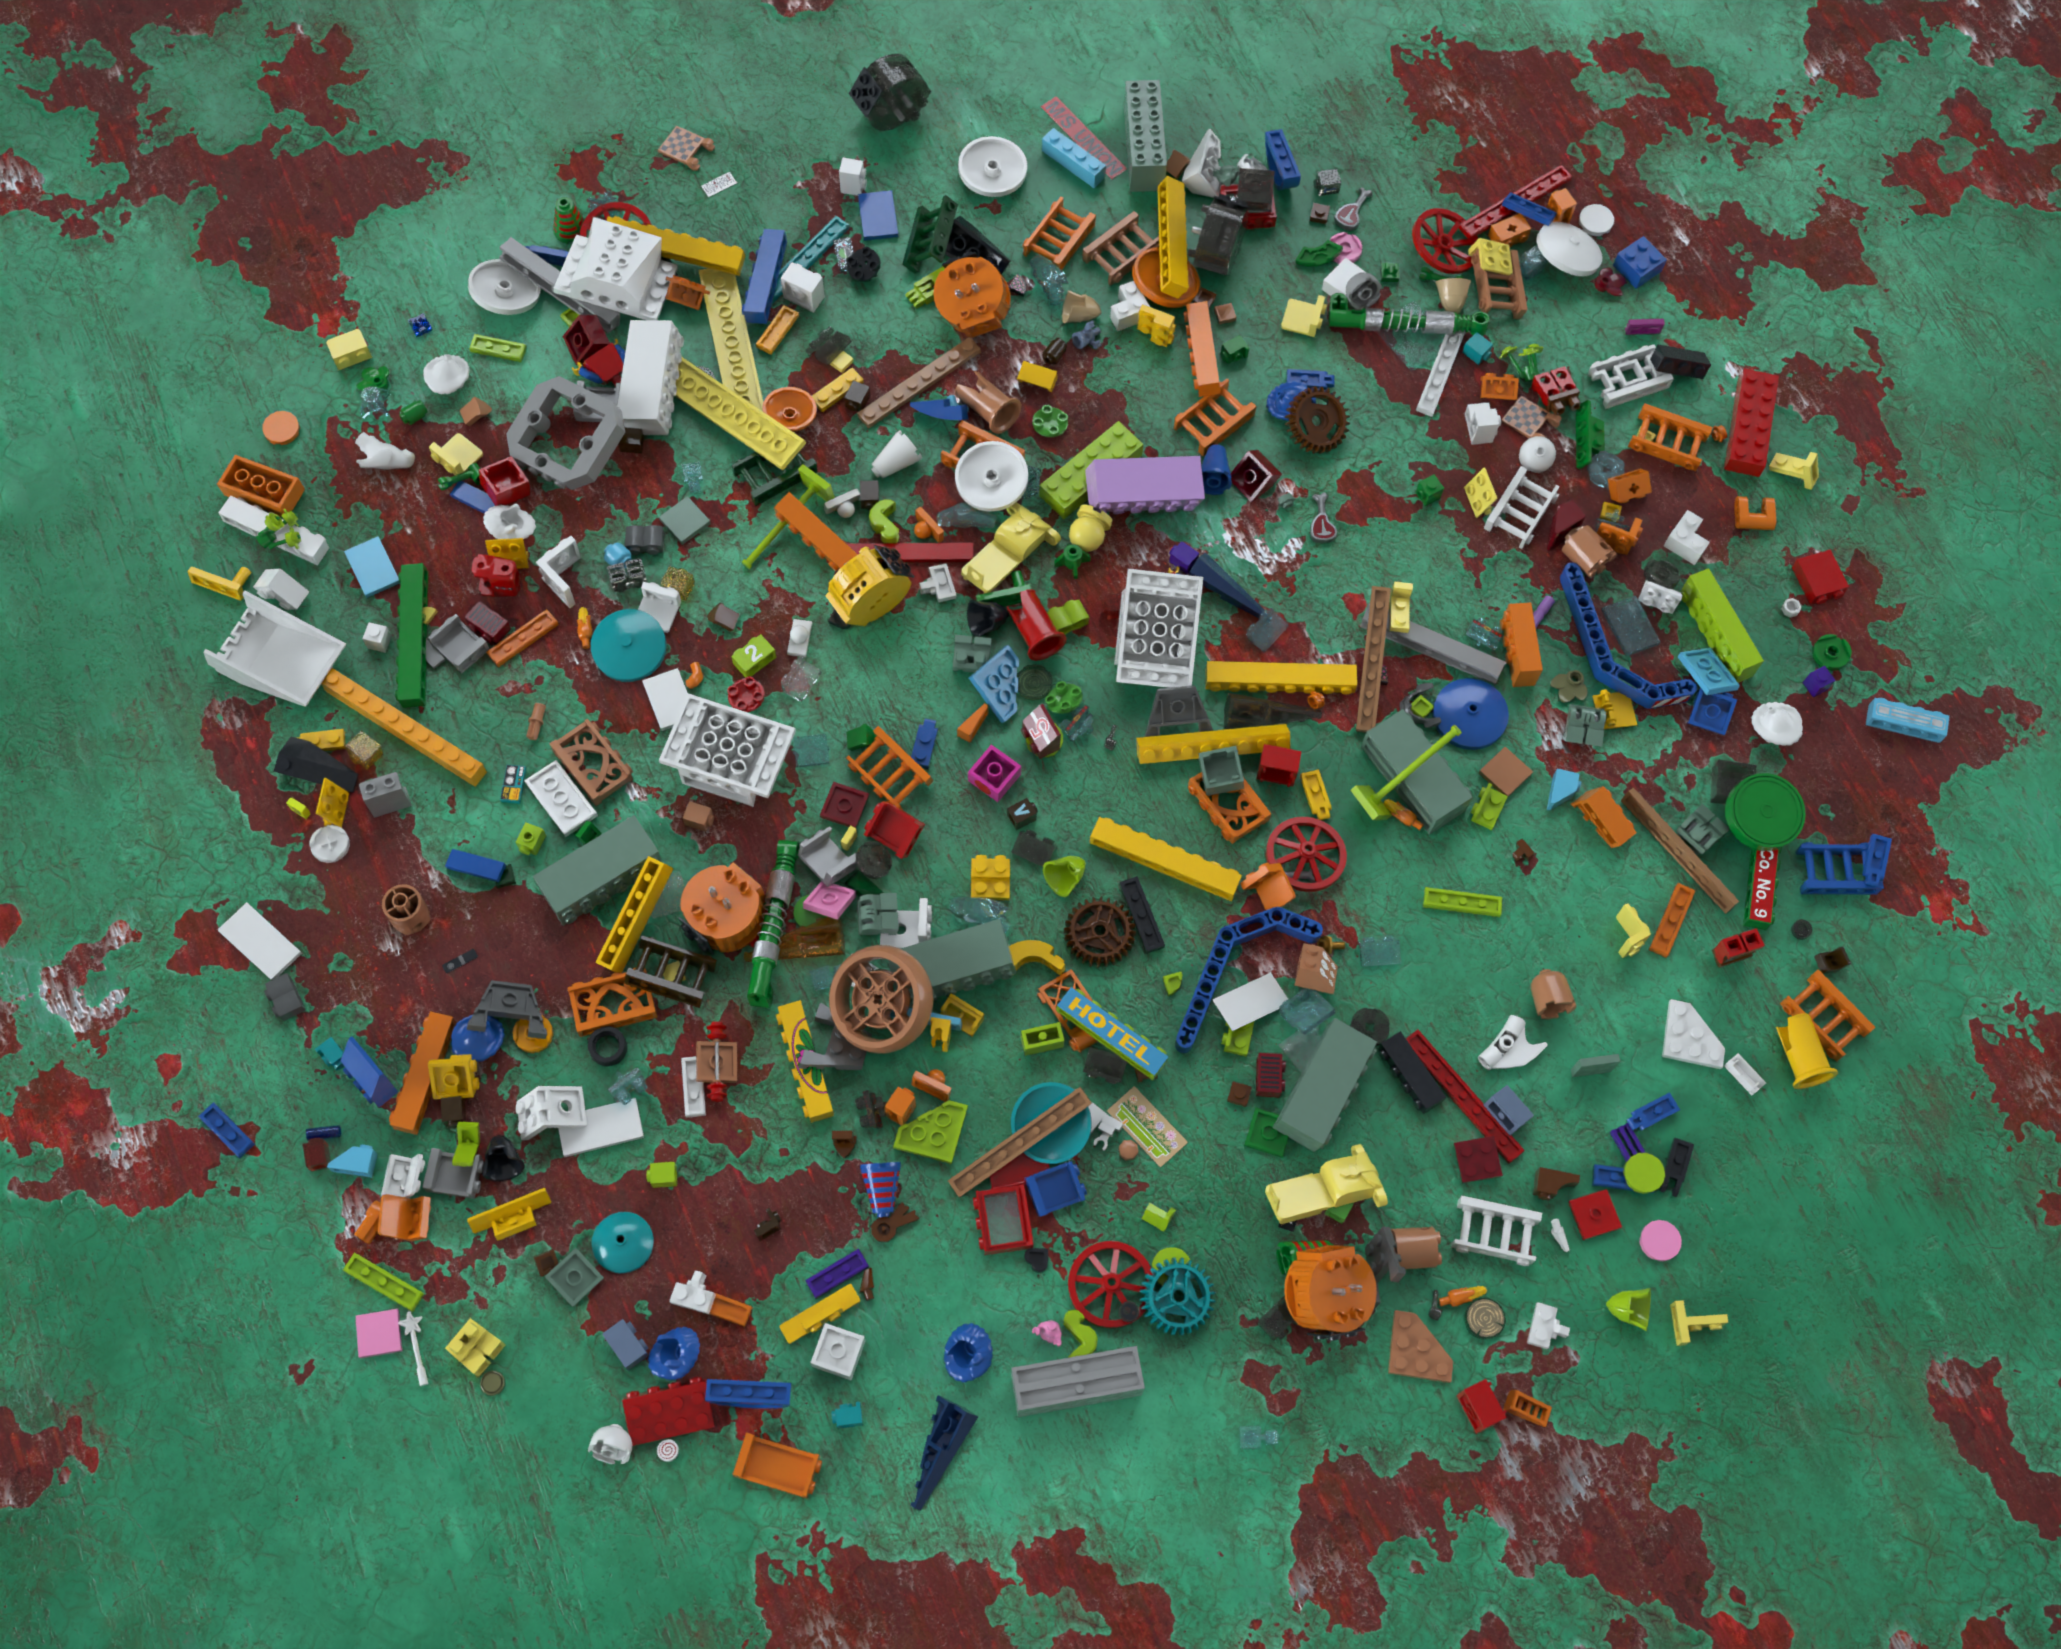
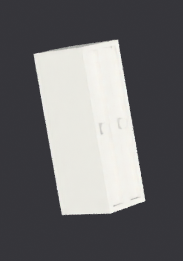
M630 320L617 406L622 411L624 427L642 429L644 435H668L669 428L672 426L671 412L674 411L673 399L677 393L676 379L679 378L680 351L684 345L683 336L680 335L678 328L675 327L672 320Z

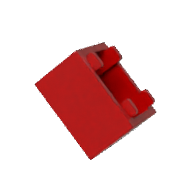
M512 456L479 469L480 484L495 506L508 505L530 495L529 480Z
M1264 744L1256 779L1260 780V782L1268 781L1287 785V787L1294 786L1302 751Z
M1486 1379L1464 1389L1456 1395L1476 1434L1507 1418L1505 1415L1507 1411L1502 1410L1490 1387L1492 1383H1488Z

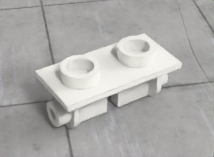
M1739 1053L1724 1065L1751 1095L1766 1084Z

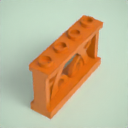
M1202 773L1189 779V792L1198 798L1201 808L1204 811L1207 810L1213 824L1220 827L1223 837L1232 844L1270 820V811L1245 778L1244 789L1227 792H1239L1240 796L1236 805L1237 810H1230L1219 806V794L1206 795V792L1200 787V782L1203 781ZM1241 802L1248 804L1247 807L1243 806L1244 810L1241 809ZM1253 816L1258 817L1256 820L1252 821L1247 825L1246 818ZM1238 818H1241L1243 823L1242 828L1239 830H1233L1230 827L1229 822H1235L1237 826Z
M622 972L613 973L611 977L607 978L597 977L587 983H574L571 987H568L578 1035L580 1037L591 1035L601 1027L611 1026L618 1028L658 1018L652 993L641 990L634 995L633 992L637 988L625 984L626 973ZM610 990L620 993L627 998L620 1004L618 1014L614 1015L608 1008L598 1006ZM589 993L590 997L584 999V1001L590 1003V1006L579 1004L578 997L581 994ZM646 993L649 1006L644 1007L638 998ZM632 1002L628 1005L631 1007V1010L624 1011V1007L628 1003ZM579 1010L588 1011L586 1022H581ZM596 1011L605 1012V1017L599 1018L598 1016L601 1013Z

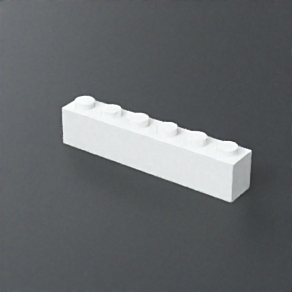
M233 496L228 498L219 511V515L225 523L255 537L267 527L264 522L266 520L265 516L273 513H267L261 507L255 504L252 506L244 499ZM288 523L274 533L277 537L275 542L284 540L285 533L290 532L291 527ZM293 525L294 531L298 532L301 536L299 549H296L295 546L289 547L287 543L277 547L318 566L329 549L326 539L320 534L314 535L310 533L305 527L301 526L299 528Z

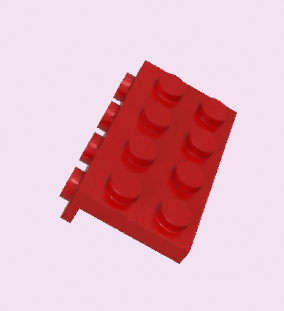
M701 1376L690 1378L688 1383L681 1384L680 1381L669 1383L666 1388L660 1389V1386H653L647 1388L648 1392L639 1393V1390L626 1393L627 1396L622 1399L632 1446L715 1427L711 1403L705 1401L707 1380L701 1379Z

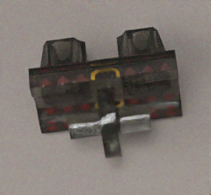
M869 1090L863 1091V1096L855 1099L858 1110H867V1115L861 1116L859 1119L861 1127L883 1128L881 1117L886 1116L885 1105L887 1102H883L882 1096L876 1097L875 1093H870Z

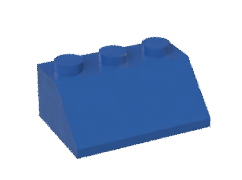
M351 1036L341 1058V1062L345 1066L343 1071L350 1079L352 1077L355 1078L353 1084L359 1091L364 1089L366 1093L363 1096L370 1104L375 1102L378 1107H381L396 1095L398 1091Z

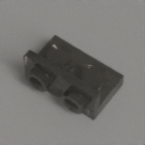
M1029 829L1020 831L1011 853L1043 867L1045 862L1051 860L1054 851L1058 847L1054 844L1055 841L1047 837L1041 839L1036 836V832Z

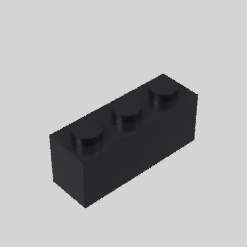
M1659 344L1650 358L1658 372L1704 379L1711 366L1704 352Z

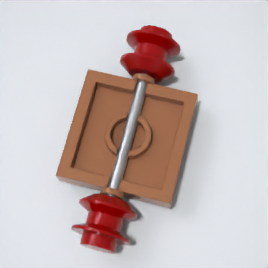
M712 1022L711 1025L707 1026V1029L711 1031L707 1038L712 1042L697 1041L696 1082H713L707 1086V1089L711 1090L707 1097L713 1102L723 1101V1098L727 1097V1094L723 1093V1090L727 1088V1085L724 1083L737 1082V1042H721L727 1037L723 1033L727 1026L723 1025L722 1022Z

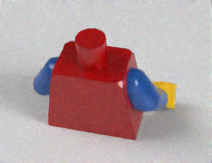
M614 339L615 344L611 342L584 360L583 366L580 362H577L579 368L574 369L572 367L574 374L597 384L606 385L612 382L615 387L616 383L621 384L622 377L620 375L623 372L625 351L619 345L618 339Z

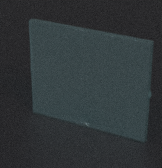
M1415 301L1396 311L1401 312L1403 309V312H1410L1412 310V315H1419L1421 310V315L1423 316L1425 313ZM1409 327L1407 332L1403 330L1395 332L1394 329H1389L1387 332L1385 329L1376 331L1411 372L1437 357L1445 337L1442 333H1422L1421 328H1418L1414 333L1411 327Z

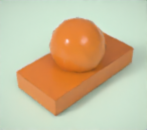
M922 507L917 508L915 514L918 523L914 527L915 535L920 539H926L931 535L938 543H941L944 540V530Z
M938 1069L931 1070L927 1075L915 1071L912 1077V1086L944 1102L948 1101L952 1089L944 1084L946 1080L945 1075Z

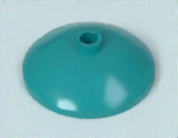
M617 1212L609 1215L599 1223L592 1237V1251L598 1263L606 1270L619 1274L633 1272L643 1266L649 1259L654 1246V1236L649 1224L641 1216L631 1212ZM623 1236L624 1241L622 1243H618L617 1239Z

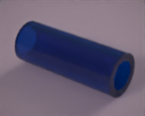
M340 1125L306 1129L307 1141L341 1137Z

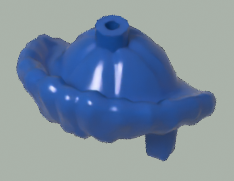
M1289 381L1276 386L1268 395L1266 401L1269 413L1277 419L1289 421V419L1285 418L1286 415L1290 414L1286 411L1287 408L1291 407L1289 403L1294 401V396L1308 387L1298 381ZM1312 398V403L1317 404L1316 398Z
M470 1015L457 1022L451 1034L452 1052L455 1055L471 1054L472 1060L481 1062L493 1056L500 1049L505 1038V1030L498 1019L488 1015L485 1032L467 1030L468 1021L473 1016Z
M973 1323L963 1324L957 1327L949 1337L945 1345L944 1362L949 1376L953 1377L955 1381H972L982 1376L991 1366L993 1349L989 1335L983 1328Z
M678 1327L663 1335H659L648 1356V1367L652 1374L667 1380H677L688 1374L691 1368L694 1367L700 1352V1343L696 1332H693L691 1328Z

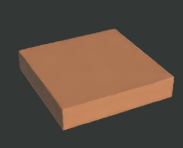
M1506 747L1479 771V774L1487 782L1491 783L1498 792L1508 797L1533 773L1529 767Z

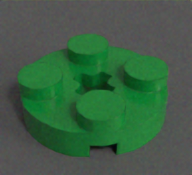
M1834 634L1820 637L1812 647V655L1815 662L1820 668L1826 666L1830 671L1842 669L1849 662L1852 654L1849 643L1845 639L1841 640ZM1829 649L1835 651L1836 654L1834 656L1828 653Z

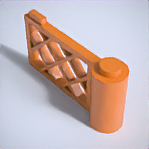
M1071 969L1038 988L1039 993L1037 996L1043 1005L1045 1003L1048 1004L1071 1040L1068 1042L1074 1051L1082 1052L1098 1041L1078 1026L1070 1029L1067 1025L1068 1019L1065 1018L1064 1021L1062 1018L1064 1016L1056 1011L1057 1004L1061 1001L1059 998L1061 990L1068 991L1071 988L1062 986L1063 980L1070 976L1074 981L1073 989L1076 990L1077 985L1079 990L1086 995L1085 997L1092 1001V998ZM1049 988L1058 989L1056 998L1048 996L1045 991Z

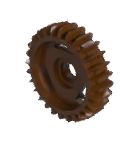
M1317 387L1307 388L1294 396V401L1289 403L1291 407L1286 409L1290 413L1285 416V418L1289 419V422L1285 423V425H1290V429L1287 432H1292L1290 439L1296 438L1294 444L1301 443L1300 449L1306 447V452L1312 450V454L1317 452L1322 454L1337 448V445L1343 443L1342 440L1346 438L1344 433L1349 431L1345 426L1351 424L1346 421L1350 415L1345 414L1349 409L1343 408L1346 402L1340 403L1341 396L1336 398V392L1330 393V388L1325 390L1323 387L1318 389ZM1312 398L1321 399L1327 405L1312 403ZM1314 416H1317L1320 419V424L1318 426H1315L1312 423V418ZM1299 418L1302 421V424L1306 430L1307 435H1305L1301 429ZM1336 424V429L1333 436L1331 437V439H1328L1326 437L1327 434L1329 433L1333 425Z
M1102 896L1099 901L1092 897L1091 903L1085 899L1084 906L1079 902L1078 909L1073 907V914L1069 913V920L1065 921V926L1067 927L1064 928V933L1067 935L1064 936V940L1069 941L1066 945L1067 948L1072 947L1070 953L1074 954L1077 952L1076 960L1083 957V964L1087 960L1090 961V967H1092L1094 962L1097 963V968L1100 967L1101 963H1104V966L1107 967L1109 961L1112 965H1115V959L1121 962V955L1127 957V950L1131 951V944L1135 942V938H1133L1136 935V931L1133 930L1135 923H1131L1133 921L1132 916L1127 917L1129 910L1123 912L1124 905L1122 904L1120 907H1117V900L1113 904L1110 903V898L1103 902ZM1092 912L1094 915L1082 926L1077 923L1084 915ZM1116 919H1119L1125 934L1123 936L1118 935L1114 921ZM1097 926H1102L1106 932L1103 935H1098L1094 929ZM1087 946L1105 952L1102 954L1093 953L1086 950L1085 947Z

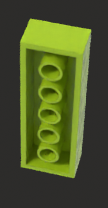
M1118 421L1040 484L1039 496L1065 519L1088 500L1085 470L1094 459L1139 458L1142 456L1144 444Z
M1708 568L1690 575L1680 591L1682 594L1681 600L1686 603L1690 615L1698 623V628L1705 635L1708 646L1713 649L1738 683L1753 677L1764 660L1710 569Z

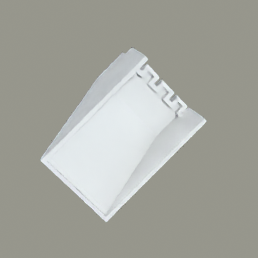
M244 591L243 596L248 608L240 619L245 624L238 621L230 633L235 639L228 637L220 648L225 654L220 652L215 654L207 649L204 650L203 653L208 665L242 685L306 707L345 648L346 643Z

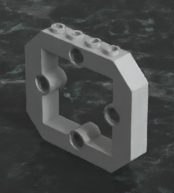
M558 376L536 385L506 435L510 456L516 460L519 467L524 469L526 466L528 471L535 475L541 474V477L546 481L551 482L553 480L555 481L554 484L562 489L567 487L573 490L596 481L625 434L622 411L612 401ZM560 396L571 401L572 406L584 416L595 413L604 417L592 436H585L580 440L579 448L582 453L571 470L556 463L546 453L538 454L528 449L537 433H544L549 429L550 420L547 417Z

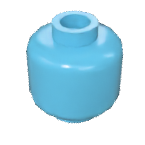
M621 543L609 544L604 550V560L615 570L626 569L632 561L631 552Z

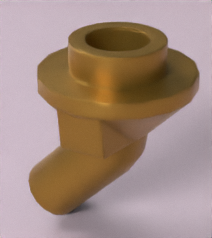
M1322 936L1317 946L1323 947L1327 954H1332V950L1345 949V942H1332L1331 937Z

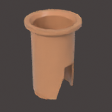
M974 371L978 376L976 386L980 393L975 389L958 384L955 389V395L987 421L993 433H1003L1019 417L1021 402L1016 398H1009L983 377L980 372Z

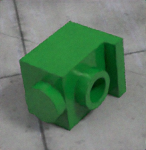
M1238 335L1222 344L1221 358L1228 364L1240 360L1242 356L1246 359L1249 354V346Z

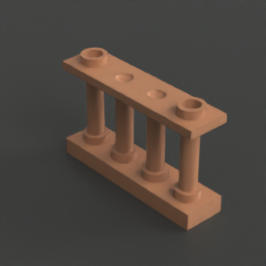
M1135 211L1083 249L1082 260L1086 264L1091 260L1099 263L1109 273L1108 284L1110 286L1115 282H1119L1124 275L1132 270L1133 264L1141 252L1150 248H1159V236L1152 240L1138 226L1139 215ZM1130 231H1134L1147 245L1140 250L1125 235ZM1121 241L1134 255L1127 259L1113 244ZM1108 250L1122 264L1114 269L1100 256L1103 251Z
M1477 249L1471 257V262L1474 267L1481 312L1488 313L1491 308L1507 309L1512 311L1513 319L1520 320L1528 309L1518 251L1510 250L1513 272L1511 275H1504L1483 270L1480 265L1479 249ZM1488 278L1506 280L1508 288L1489 286ZM1490 293L1508 295L1511 303L1491 301Z

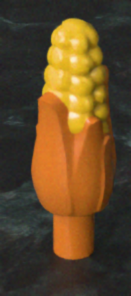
M581 607L578 613L577 631L583 648L588 649L590 648V639L593 634L591 615H588L586 608Z
M1390 799L1384 801V806L1391 812L1392 816L1407 826L1412 825L1419 831L1424 824L1417 820V816L1413 811L1404 807L1398 801L1394 802Z
M1484 1286L1453 1289L1448 1292V1296L1439 1298L1438 1301L1440 1306L1450 1304L1456 1307L1486 1294L1487 1289Z

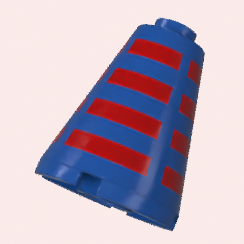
M901 1162L860 1165L872 1212L877 1213V1217L890 1216L889 1212L894 1211Z

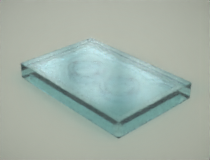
M1636 596L1602 608V612L1625 656L1660 644V640Z

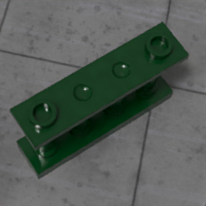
M947 195L943 196L941 207L933 211H929L923 205L917 208L902 263L903 266L914 274L920 271L922 261L933 257L938 262H943L958 204ZM938 216L937 221L933 223V219ZM934 231L933 236L929 237L930 232ZM930 245L929 250L925 252L926 246Z
M800 451L795 456L800 465L793 469H790L787 465L783 470L784 474L779 477L773 476L763 462L767 459L757 452L744 459L737 460L732 465L734 476L742 474L753 489L750 493L755 506L801 482L802 479L798 469L802 464L814 473L818 472L816 461L813 458L805 460ZM756 465L769 481L762 486L757 484L748 471Z

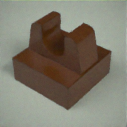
M1523 839L1516 842L1517 850L1512 853V857L1517 862L1524 857L1528 861L1534 857V851Z

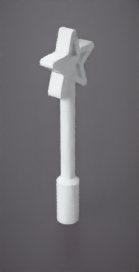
M408 1311L406 1320L399 1321L398 1325L405 1327V1336L410 1332L418 1367L416 1370L420 1386L428 1385L425 1367L422 1365L416 1332L419 1333L421 1331L418 1322L422 1317L413 1318L411 1312Z

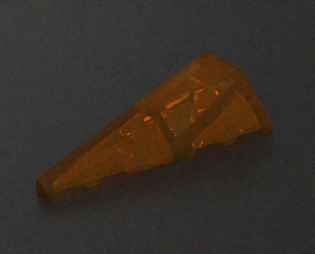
M831 917L818 918L815 923L806 927L801 926L780 937L781 945L779 946L778 960L845 955L844 934L840 917L838 919ZM754 951L744 952V960L746 962H752Z

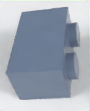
M1508 1085L1494 1094L1484 1104L1485 1108L1510 1136L1534 1116Z
M622 1319L602 1335L624 1367L629 1371L649 1356L646 1352L648 1346L642 1338L640 1340L636 1338L634 1333L637 1330L632 1323H626Z

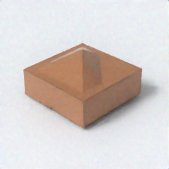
M1232 303L1215 306L1214 311L1219 325L1236 321L1237 317Z

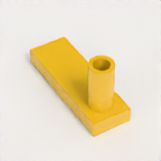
M192 566L188 570L191 583L240 601L244 598L242 586L251 574L248 568L241 567L233 580L230 581Z

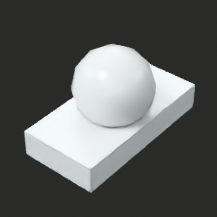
M858 489L825 502L824 510L826 514L837 510L841 517H851L855 512L853 502L858 501L860 498Z
M793 620L787 650L788 655L806 657L812 621Z

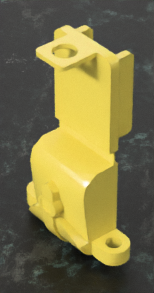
M1017 502L1006 508L1011 517L997 529L994 540L988 543L962 568L961 575L963 579L969 580L981 589L984 594L992 592L1044 540L1053 546L1061 541V536L1057 531L1044 522L1036 513H1032Z
M1361 1144L1352 1146V1156L1333 1159L1324 1163L1317 1174L1311 1173L1267 1185L1265 1193L1279 1223L1284 1224L1321 1214L1322 1211L1331 1207H1339L1373 1198L1377 1207L1387 1205V1196L1379 1179L1378 1171L1371 1163Z

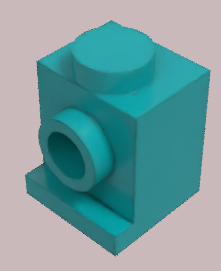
M332 1037L315 1048L328 1067L332 1065L337 1071L345 1067L341 1062L344 1052Z
M860 1401L856 1402L854 1407H852V1404L839 1405V1409L831 1411L832 1423H837L838 1429L863 1426Z

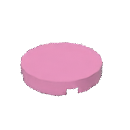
M1342 232L1331 237L1330 241L1343 247L1342 252L1333 260L1334 262L1340 264L1347 258L1354 263L1359 259L1362 253V244L1357 236Z
M1652 1221L1642 1230L1640 1245L1642 1251L1651 1259L1661 1262L1671 1260L1678 1254L1681 1248L1682 1239L1679 1231L1667 1221Z

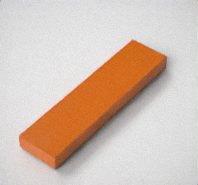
M546 609L486 653L499 668L558 626L559 623Z
M1680 883L1676 884L1648 950L1665 958L1668 957L1696 890Z

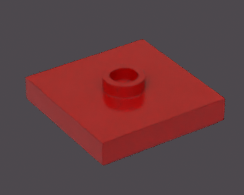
M1607 1189L1568 1202L1583 1240L1622 1228Z

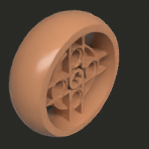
M889 945L869 946L850 955L836 971L829 991L830 1013L839 1032L855 1047L872 1053L895 1052L914 1042L927 1026L933 1008L932 985L923 966L908 952ZM876 959H887L896 963L900 968L895 972L886 969L874 970L869 962ZM869 979H870L871 982H872V985H871L870 988H868V986H867V981H868ZM895 981L898 984V989L896 991L893 989V984ZM852 982H854L855 987L852 992L853 1009L850 1010L849 994ZM912 987L914 1003L913 1010L909 1018V1016L907 1015L910 1006L909 989ZM866 1007L869 1010L868 1016H865L864 1010ZM892 1010L895 1012L894 1019H891L890 1013ZM867 1026L875 1029L888 1028L893 1037L889 1039H875L862 1030Z

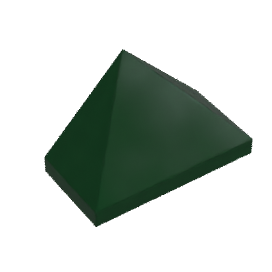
M859 870L845 882V885L850 889L856 890V894L859 897L867 894L880 895V893H884Z

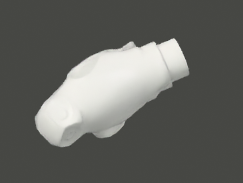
M365 432L361 433L355 442L360 447V450L367 455L366 459L356 460L361 468L386 470L409 468L415 460V455L407 449L401 451L394 445L380 442L374 436H369Z

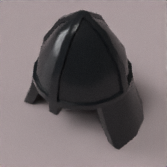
M972 599L967 606L968 626L974 637H980L988 632L999 629L1009 616L1004 607L993 602H982Z
M497 1135L491 1139L484 1156L483 1177L490 1181H506L519 1176L523 1172L525 1165L511 1140L502 1135Z

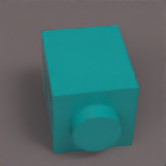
M1476 332L1465 343L1462 353L1479 365L1483 360L1487 361L1490 358L1493 344Z

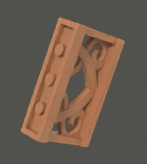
M586 719L584 720L585 722L557 741L555 739L551 742L550 747L589 799L597 806L602 803L603 799L628 782H631L633 780L631 775L633 771L627 763H622V757L616 749L614 751L611 749V743L606 736L602 737L599 734L600 729L595 722L591 723ZM583 733H590L592 735L590 741H587L585 736L583 738L584 744L579 743V737ZM575 740L576 745L563 748L564 746ZM583 752H592L603 756L600 772L595 769L579 770L585 759ZM577 753H580V760L573 761V757H578ZM614 769L621 771V776L617 780L606 778L607 774L611 777L616 776V774L612 773ZM589 774L598 776L597 779L595 776H593L592 780L587 779ZM604 782L609 784L607 787H605L597 793V791Z

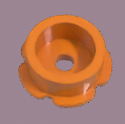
M1724 426L1713 427L1711 435L1715 441L1722 442L1723 439L1727 438Z
M1312 691L1307 698L1309 705L1313 709L1321 708L1325 704V698L1320 692Z

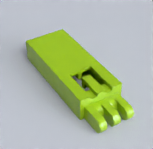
M943 266L915 282L914 288L905 294L916 309L934 301V289L932 290V286L935 285L939 273L945 269Z

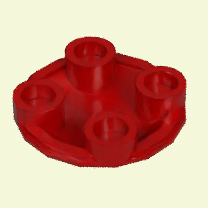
M751 676L736 681L727 689L729 704L733 708L744 712L756 710L764 701L765 691L763 686Z

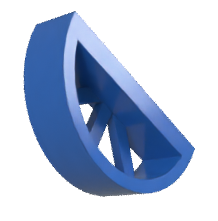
M1282 129L1265 132L1267 163L1276 189L1285 190L1298 187L1301 174Z
M707 1379L705 1401L738 1408H786L790 1406L792 1384Z

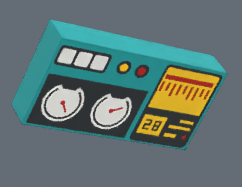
M506 765L500 797L501 802L520 804L527 770L526 766Z

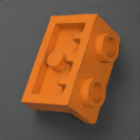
M1486 373L1485 376L1480 378V381H1482L1480 398L1517 400L1519 378H1514V375L1503 374V377H1496L1495 373Z

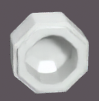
M1790 598L1785 600L1781 610L1784 615L1791 618L1797 616L1802 607L1798 600Z

